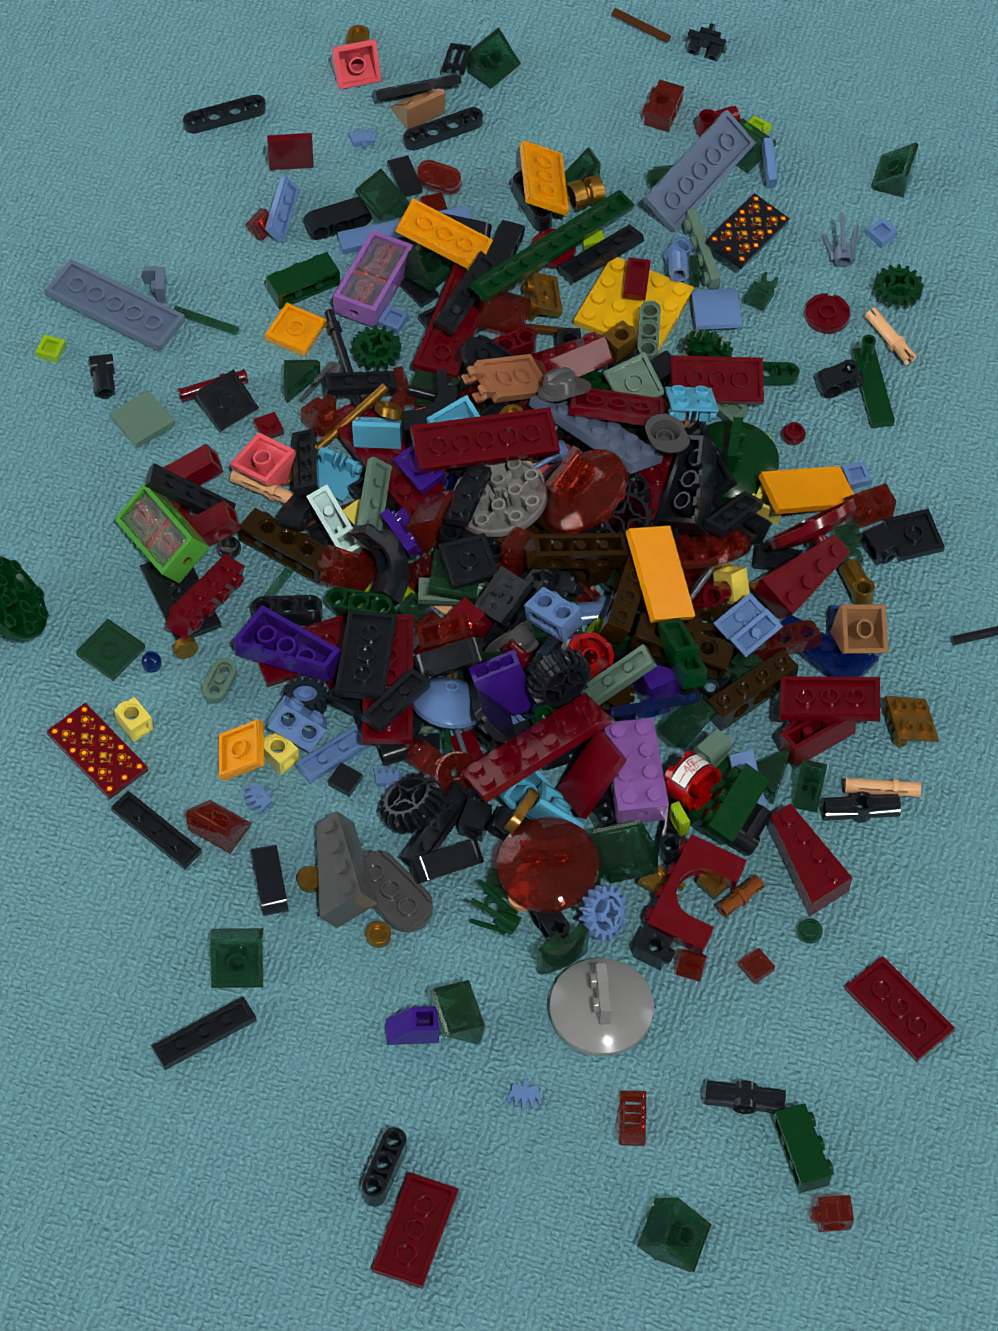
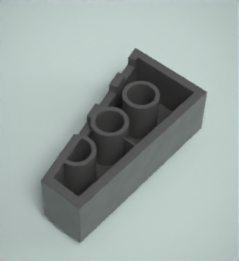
M336 811L317 823L320 918L338 928L378 904L354 822Z

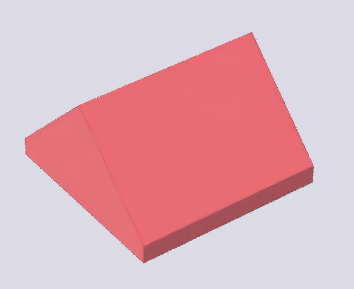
M376 39L333 47L331 61L339 89L381 82Z
M258 433L230 463V467L265 485L286 484L296 452L294 449Z

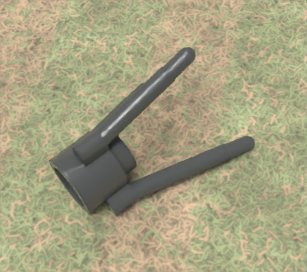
M333 361L328 362L323 371L314 379V383L299 398V402H303L321 382L325 384V373L344 372L342 366ZM334 395L332 398L329 416L333 415L338 395Z

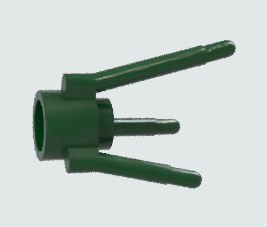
M527 671L525 672L526 678L530 675ZM535 702L532 706L533 714L528 711L521 714L531 719L532 723L535 724L555 712L556 708Z
M479 879L477 881L478 884L507 912L502 910L499 913L472 898L471 903L496 917L495 923L499 926L472 918L469 919V923L497 931L504 936L506 933L513 935L522 917L517 915L519 911L512 908L493 889Z

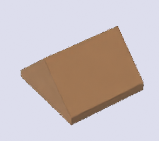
M444 89L426 90L390 107L408 130L445 114Z
M886 604L839 606L830 633L842 654L888 653Z

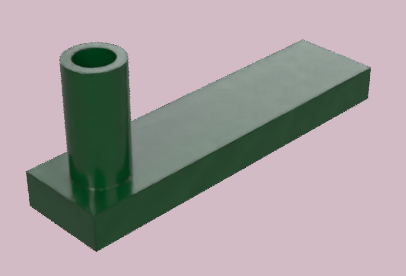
M865 335L862 338L861 348L852 349L851 356L858 363L859 371L862 372L864 377L860 389L870 427L872 429L894 426L895 419L875 350L876 338L873 335Z

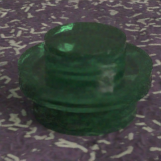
M812 918L801 921L797 928L798 937L803 942L809 944L818 942L823 934L821 924Z

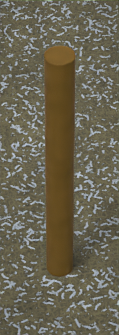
M382 383L317 442L318 451L321 447L325 448L338 437V428L352 422L356 417H360L389 389Z

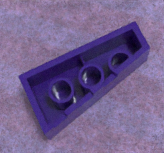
M263 605L233 639L237 656L327 682H330L338 673L341 650Z

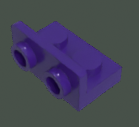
M413 445L393 459L396 466L422 495L439 482L443 487L447 485L445 479L447 473L445 470L419 473Z
M404 508L394 514L389 509L380 513L385 524L397 536L410 559L430 546L425 536Z

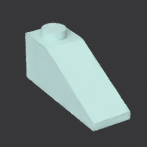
M327 484L306 496L345 562L357 556L365 549L354 543L355 538L350 535L353 527Z

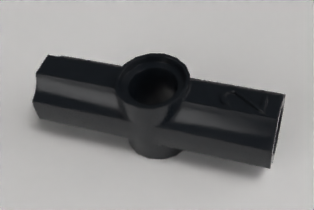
M861 791L854 794V796L823 798V815L825 821L853 819V821L858 823L867 822L870 818L900 817V796L898 794L871 795L868 792ZM862 805L866 807V809H861L857 806Z
M707 1080L705 1105L732 1108L733 1111L740 1114H753L756 1111L775 1113V1111L785 1108L786 1090L758 1087L756 1083L747 1080L737 1081L735 1084Z

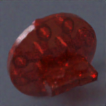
M572 446L563 458L562 463L545 483L548 492L547 503L542 512L545 520L555 530L571 534H577L597 525L601 521L608 520L612 515V511L626 496L625 490L628 482L626 465L612 451L595 449L583 453L579 448Z
M736 528L724 538L709 531V536L698 535L696 539L689 537L692 534H679L680 537L674 539L685 580H697L705 568L712 567L718 570L728 564L730 565V563L743 557L751 550L750 537L741 532L740 528ZM713 575L708 581H714Z
M538 818L521 824L506 837L498 853L497 872L502 888L518 905L536 912H558L575 906L582 901L583 897L588 895L589 889H593L599 874V855L592 838L578 825L560 818Z

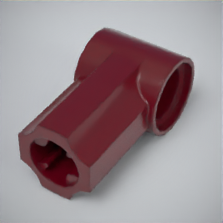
M730 106L717 111L711 109L700 111L696 128L697 135L700 137L726 110L740 124L739 110L736 106Z

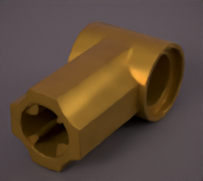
M850 559L845 561L839 567V572L852 595V604H872L875 590L874 582L867 578L859 560Z

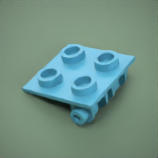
M682 385L665 387L671 406L668 415L674 416L679 421H685V417L687 421H690L692 411H694V421L711 422L712 419H716V412H719L712 388L706 386L694 388Z
M327 446L325 448L321 447L318 451L320 456L318 459L319 487L321 488L327 484L334 497L344 502L350 494L348 485L360 479L366 468L360 464V461L351 460L347 455L343 456L340 452H334Z

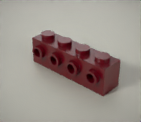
M224 554L170 608L166 628L187 640L242 585L245 578L243 577L245 566Z

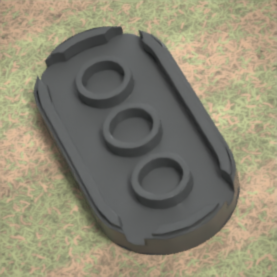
M382 850L363 851L378 904L372 907L375 912L397 931L415 932L425 927L433 915V902L430 893L420 883L417 884L415 878L388 852Z

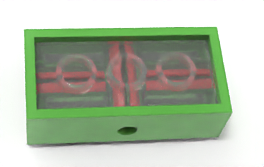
M144 483L115 517V520L162 575L180 583L210 546L166 496L146 487V483Z

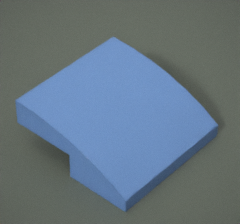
M736 288L693 290L691 292L693 319L696 330L697 328L701 330L741 328V314Z
M751 593L713 623L717 631L730 644L734 645V648L745 658L783 628L768 609H764Z

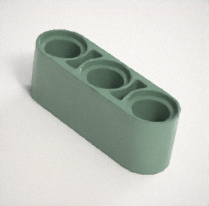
M652 300L643 302L640 307L637 355L643 352L650 353L646 354L649 360L658 355L661 314L660 305Z

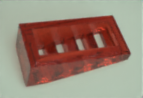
M620 1091V1145L644 1146L646 1144L647 1091ZM625 1102H641V1105H625ZM625 1112L641 1113V1114H625ZM625 1122H626V1123H641V1124H625Z

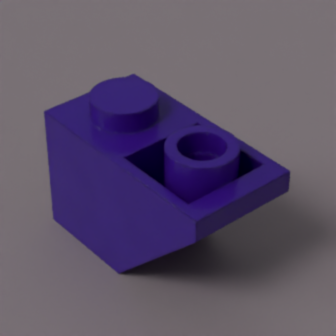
M438 1006L411 1007L387 1018V1045L439 1043Z

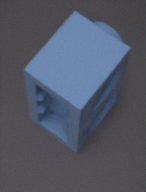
M542 587L524 604L527 621H530L563 643L583 624L581 609L577 604L568 602L557 592L550 591L545 587Z
M285 695L270 716L268 728L311 753L327 729V720L320 712L316 710L311 711L304 707L300 700L289 698ZM284 713H292L294 717L287 719L282 715ZM307 725H311L316 729L313 731H306L304 727Z

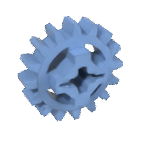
M596 885L595 890H588L589 897L582 898L585 906L579 907V910L583 911V915L579 917V920L585 922L582 930L588 931V937H594V940L611 941L613 936L620 935L619 928L624 929L626 927L623 919H628V915L624 914V910H627L629 906L623 905L626 897L620 895V889H616L611 885Z

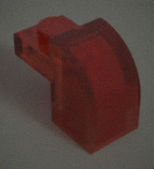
M331 394L323 399L317 396L300 409L301 423L308 429L315 428L316 434L319 437L325 436L343 420L337 414L336 399Z

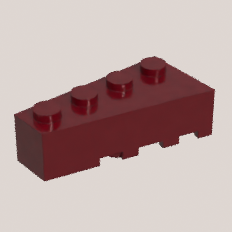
M834 534L827 537L826 540L810 546L748 585L779 620L793 615L847 557L850 550Z
M791 803L770 816L768 831L780 857L783 858L787 866V872L797 887V893L800 899L802 898L809 917L849 892L853 877Z

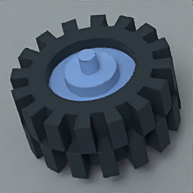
M305 676V680L297 677L296 682L292 679L290 684L285 685L283 697L286 695L289 698H296L307 709L311 711L316 710L322 715L326 712V696L328 692L322 681L318 683L316 678H313L311 681L309 676ZM286 713L289 714L290 718L294 717L292 713Z

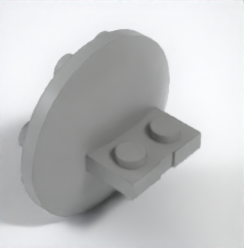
M520 459L482 464V466L491 467L492 475L468 528H465L475 534L485 533L487 537H502L514 534L521 538L526 533L525 528L529 527L540 517L547 503L548 492L542 474L534 466ZM461 478L458 479V481H457V483H456V485H455V487H454V490H453V493H452V498H453L454 493H455V491H456V489H457V487H458V485H459V482H460Z
M594 958L571 966L558 978L550 997V1016L558 1035L572 1048L592 1056H613L633 1048L644 1038L653 1019L654 1001L647 982L635 969L613 959Z

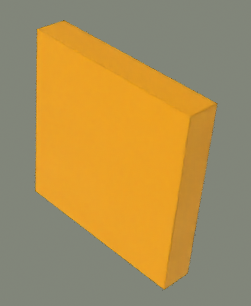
M286 302L266 332L265 340L305 357L327 325V319Z
M257 719L219 734L220 779L226 781L264 766V725L261 720Z

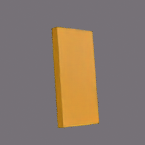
M522 140L519 147L525 202L566 216L569 212L562 153Z
M414 198L411 200L395 232L467 269L477 253L482 251L486 254L493 242V239Z
M840 466L764 471L758 476L776 514L823 511L853 498L856 504H858Z
M659 526L628 529L625 533L650 622L654 623L681 618V620L694 618L695 612L671 527Z

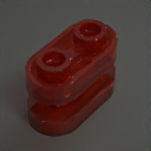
M425 160L419 164L417 173L421 185L425 188L446 195H455L461 190V175L456 168L433 160Z

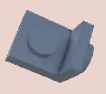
M143 267L144 284H151V293H155L156 301L166 303L167 277L165 267Z

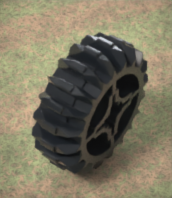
M619 485L614 486L613 490L610 488L605 490V495H599V502L593 504V507L598 511L591 513L592 517L597 518L591 525H598L599 529L595 533H625L629 529L630 524L633 525L635 523H639L638 528L651 527L649 524L655 523L656 520L651 518L650 515L655 513V510H649L647 506L652 501L644 502L645 493H641L638 496V488H633L630 491L629 485L623 486L622 489ZM620 499V504L617 505L616 511L608 512L612 501ZM631 504L635 507L637 513L632 510ZM623 513V516H626V519L629 520L623 522V519H621L618 515ZM609 522L614 524L615 531L611 528ZM625 533L627 548H628V550H629L630 547H629V543H628L627 536H626V533Z
M560 647L557 652L551 650L550 655L543 656L540 662H535L536 667L530 669L531 675L527 677L528 683L526 686L533 701H536L537 704L550 705L558 710L561 705H567L578 695H582V690L587 689V683L592 680L590 677L592 671L588 660L580 652L569 647L565 650Z
M412 772L409 777L403 776L402 780L395 781L392 787H387L388 792L382 795L383 800L379 802V812L386 826H389L395 833L401 832L404 835L409 831L413 834L416 829L422 830L426 824L430 825L432 819H438L437 813L443 811L442 806L446 803L444 800L446 795L435 777L429 773L424 775L422 772H419L415 775Z

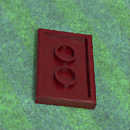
M598 729L557 789L580 818L587 819L627 759L608 735Z

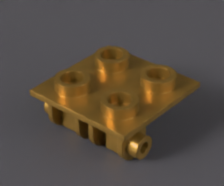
M885 696L884 711L887 714L888 724L891 725L890 731L893 732L894 743L898 747H905L908 740L939 741L926 699Z

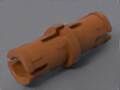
M753 875L746 883L740 887H735L726 899L716 905L719 913L727 918L742 905H747L749 899L765 887L761 878Z

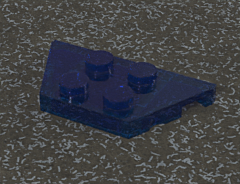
M697 693L610 707L613 719L622 718L623 721L669 714L670 709L699 703Z

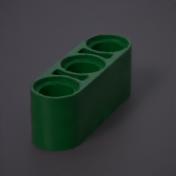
M333 587L326 594V601L332 613L336 616L343 615L344 618H347L349 610L397 615L392 600L386 595L344 587ZM343 599L342 602L335 604L336 601ZM366 603L362 608H357L360 604ZM383 608H388L385 612H380Z

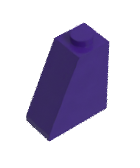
M515 649L469 668L475 686L515 716L532 709L536 701H533L526 686L528 681Z

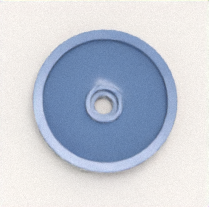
M437 677L429 679L430 688L413 703L415 712L422 719L439 727L451 729L466 728L480 721L476 719L473 711L469 683L457 678Z

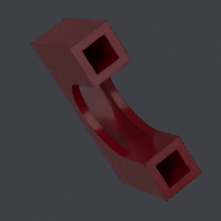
M207 444L163 467L198 485L224 472L218 453ZM168 498L209 546L241 530L236 510L225 501L202 513L191 515L188 507Z
M691 834L688 841H682L677 852L681 856L677 863L674 861L671 863L667 872V876L670 878L666 885L661 884L656 894V898L659 900L655 907L650 906L644 920L648 921V927L674 939V943L702 956L713 934L714 927L683 911L677 901V889L682 882L693 876H707L735 889L745 869L747 860Z

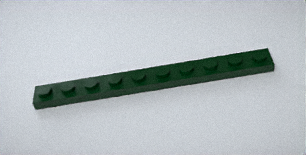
M619 189L475 279L470 288L485 303L627 214L633 209L635 204Z

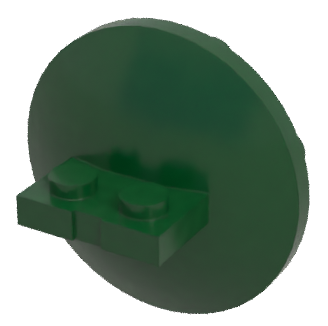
M733 417V421L724 420L707 425L711 436L737 482L736 486L720 497L723 501L729 502L743 491L751 495L753 493L757 494L759 486H762L758 478L760 473L764 471H777L779 467V455L772 439L758 427L742 422L743 418Z
M0 556V634L14 641H31L44 631L47 618L49 617L43 599L45 596L44 591L35 584L32 578L22 569L18 561Z

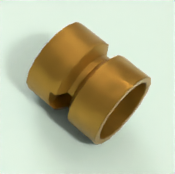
M599 175L587 177L584 179V182L576 180L566 185L568 199L574 211L587 208L589 203L594 206L606 198L605 188Z

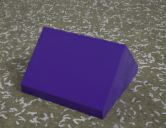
M657 665V667L632 683V687L635 688V694L648 714L669 706L680 699L681 686L673 670Z

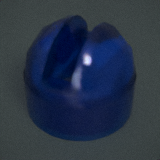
M148 651L143 655L142 667L145 671L153 673L161 668L162 661L157 652Z

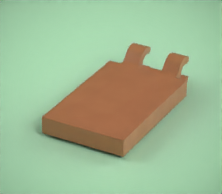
M531 354L477 360L473 366L467 368L469 373L461 376L465 384H471L477 380L481 384L477 387L480 392L472 394L477 403L483 402L488 398H492L494 403L529 399L538 395V389L544 382V376Z

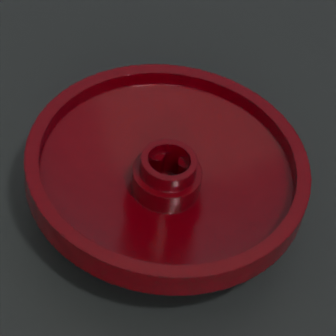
M854 498L847 500L770 538L767 542L771 550L791 548L811 541L814 544H818L826 540V534L848 519L858 506Z

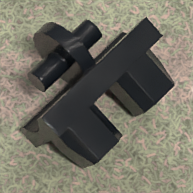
M710 23L708 28L701 27L700 31L689 29L687 34V50L689 54L699 55L701 47L708 49L707 58L717 62L721 54L726 53V39L721 38L722 33L715 31L716 25Z

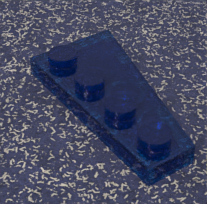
M793 615L786 617L780 622L783 628L774 634L827 677H863L879 660V656L872 653L871 655L842 654L832 634L829 633L827 635L820 632L816 626Z

